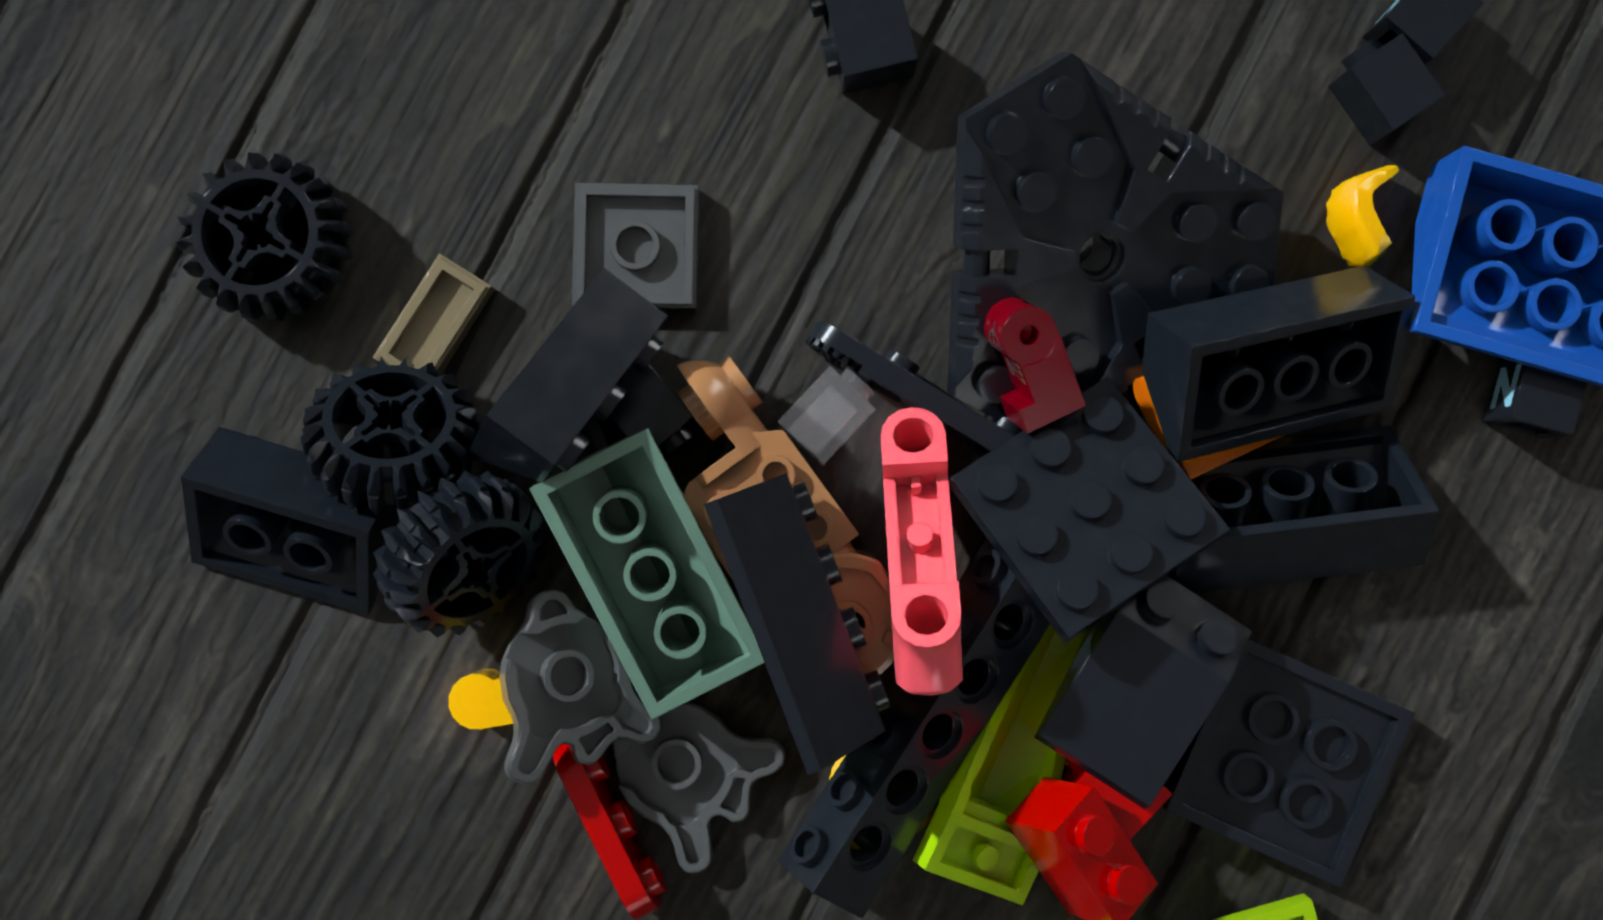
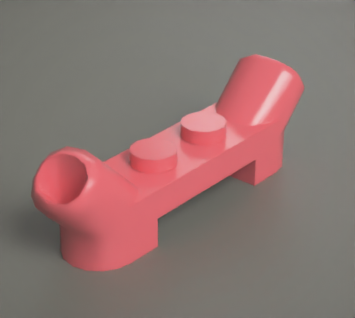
M910 407L898 410L889 416L883 424L881 431L896 684L907 693L932 696L952 691L963 680L961 603L959 581H957L946 432L942 421L934 413L923 408Z

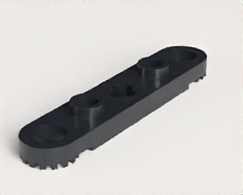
M817 321L805 341L806 345L813 351H816L818 355L825 357L828 354L826 360L831 362L833 357L836 358L834 361L836 366L858 375L857 379L903 407L923 408L934 413L942 421L946 433L982 455H986L1023 431L1005 417H1002L999 421L994 418L991 421L917 377L916 374L920 367L894 350L888 349L883 356L840 329L823 321Z

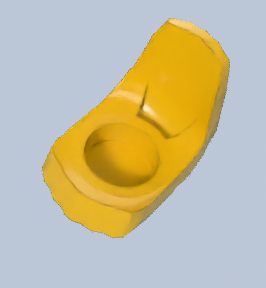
M1387 165L1343 181L1331 191V196L1326 202V223L1340 250L1342 258L1347 260L1348 266H1366L1368 268L1392 244L1374 209L1373 193L1380 185L1400 171L1396 165Z

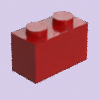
M1043 777L1005 820L1069 915L1084 920H1129L1158 884L1094 786Z

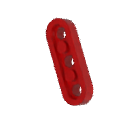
M560 745L553 755L557 772L626 910L635 920H638L660 909L661 899L659 894L667 890L665 879L657 862L651 855L643 858L633 838L634 835L638 834L635 818L623 799L615 802L604 780L610 777V771L604 756L602 755L593 764H581L573 759L568 745Z

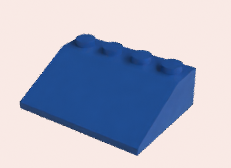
M1462 146L1430 166L1415 222L1411 294L1416 297L1409 332L1603 387V185L1468 146Z

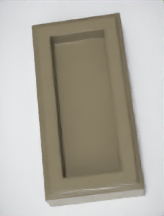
M439 253L372 358L379 361L382 356L389 365H400L408 356L416 369H420L426 364L433 362L436 371H438V376H441L496 289Z

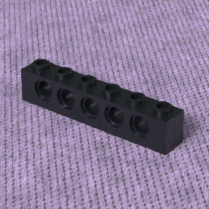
M987 538L959 580L963 680L952 691L932 696L907 693L894 680L886 692L891 708L880 712L885 732L844 757L778 859V862L813 894L862 919L1050 625L1049 621Z

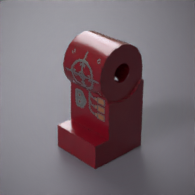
M1010 297L1002 299L993 305L986 315L984 332L990 345L1002 353L1015 388L1000 396L1007 418L1028 434L1086 406L1064 343L1051 315L1022 298Z

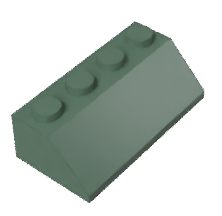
M649 428L607 446L573 463L567 472L561 469L547 476L543 482L538 481L529 488L652 720L765 663L748 618Z

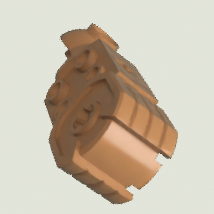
M730 356L720 364L707 360H692L678 364L677 367L689 384L677 393L688 410L712 441L725 432L735 446L733 450L690 481L683 494L715 557L732 579L704 504L788 473L792 485L805 481L819 519L808 522V528L816 548L829 544L843 582L831 586L838 606L841 610L853 607L855 613L858 612L862 616V622H859L867 645L855 649L865 674L877 670L879 675L882 674L894 661L889 574L875 555L855 549L850 541L858 536L859 533L784 430L768 431L753 409L762 404L763 401Z

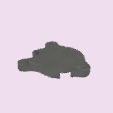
M549 590L535 595L528 603L525 621L506 648L501 661L499 675L502 698L513 721L514 731L512 743L504 762V771L510 780L521 784H531L537 781L548 766L557 747L562 744L568 745L576 762L590 765L598 761L609 745L616 739H624L639 744L649 743L658 736L661 729L659 717L652 720L644 704L635 694L630 678L602 625L588 617L583 611L575 608L568 596L563 592Z
M690 700L658 716L661 729L658 736L652 742L639 744L624 739H616L612 744L620 782L619 789L627 803L642 817L658 824L668 833L674 845L678 863L687 873H699L705 870L712 861L713 845L710 828L712 817L721 815L732 822H741L746 819L750 810L752 784L759 778L778 772L784 765L786 754L785 748L779 740L772 737L755 738L740 734L731 728L720 714L702 703Z

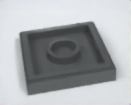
M575 183L572 306L575 305L603 268H606L660 310L697 311L699 186Z

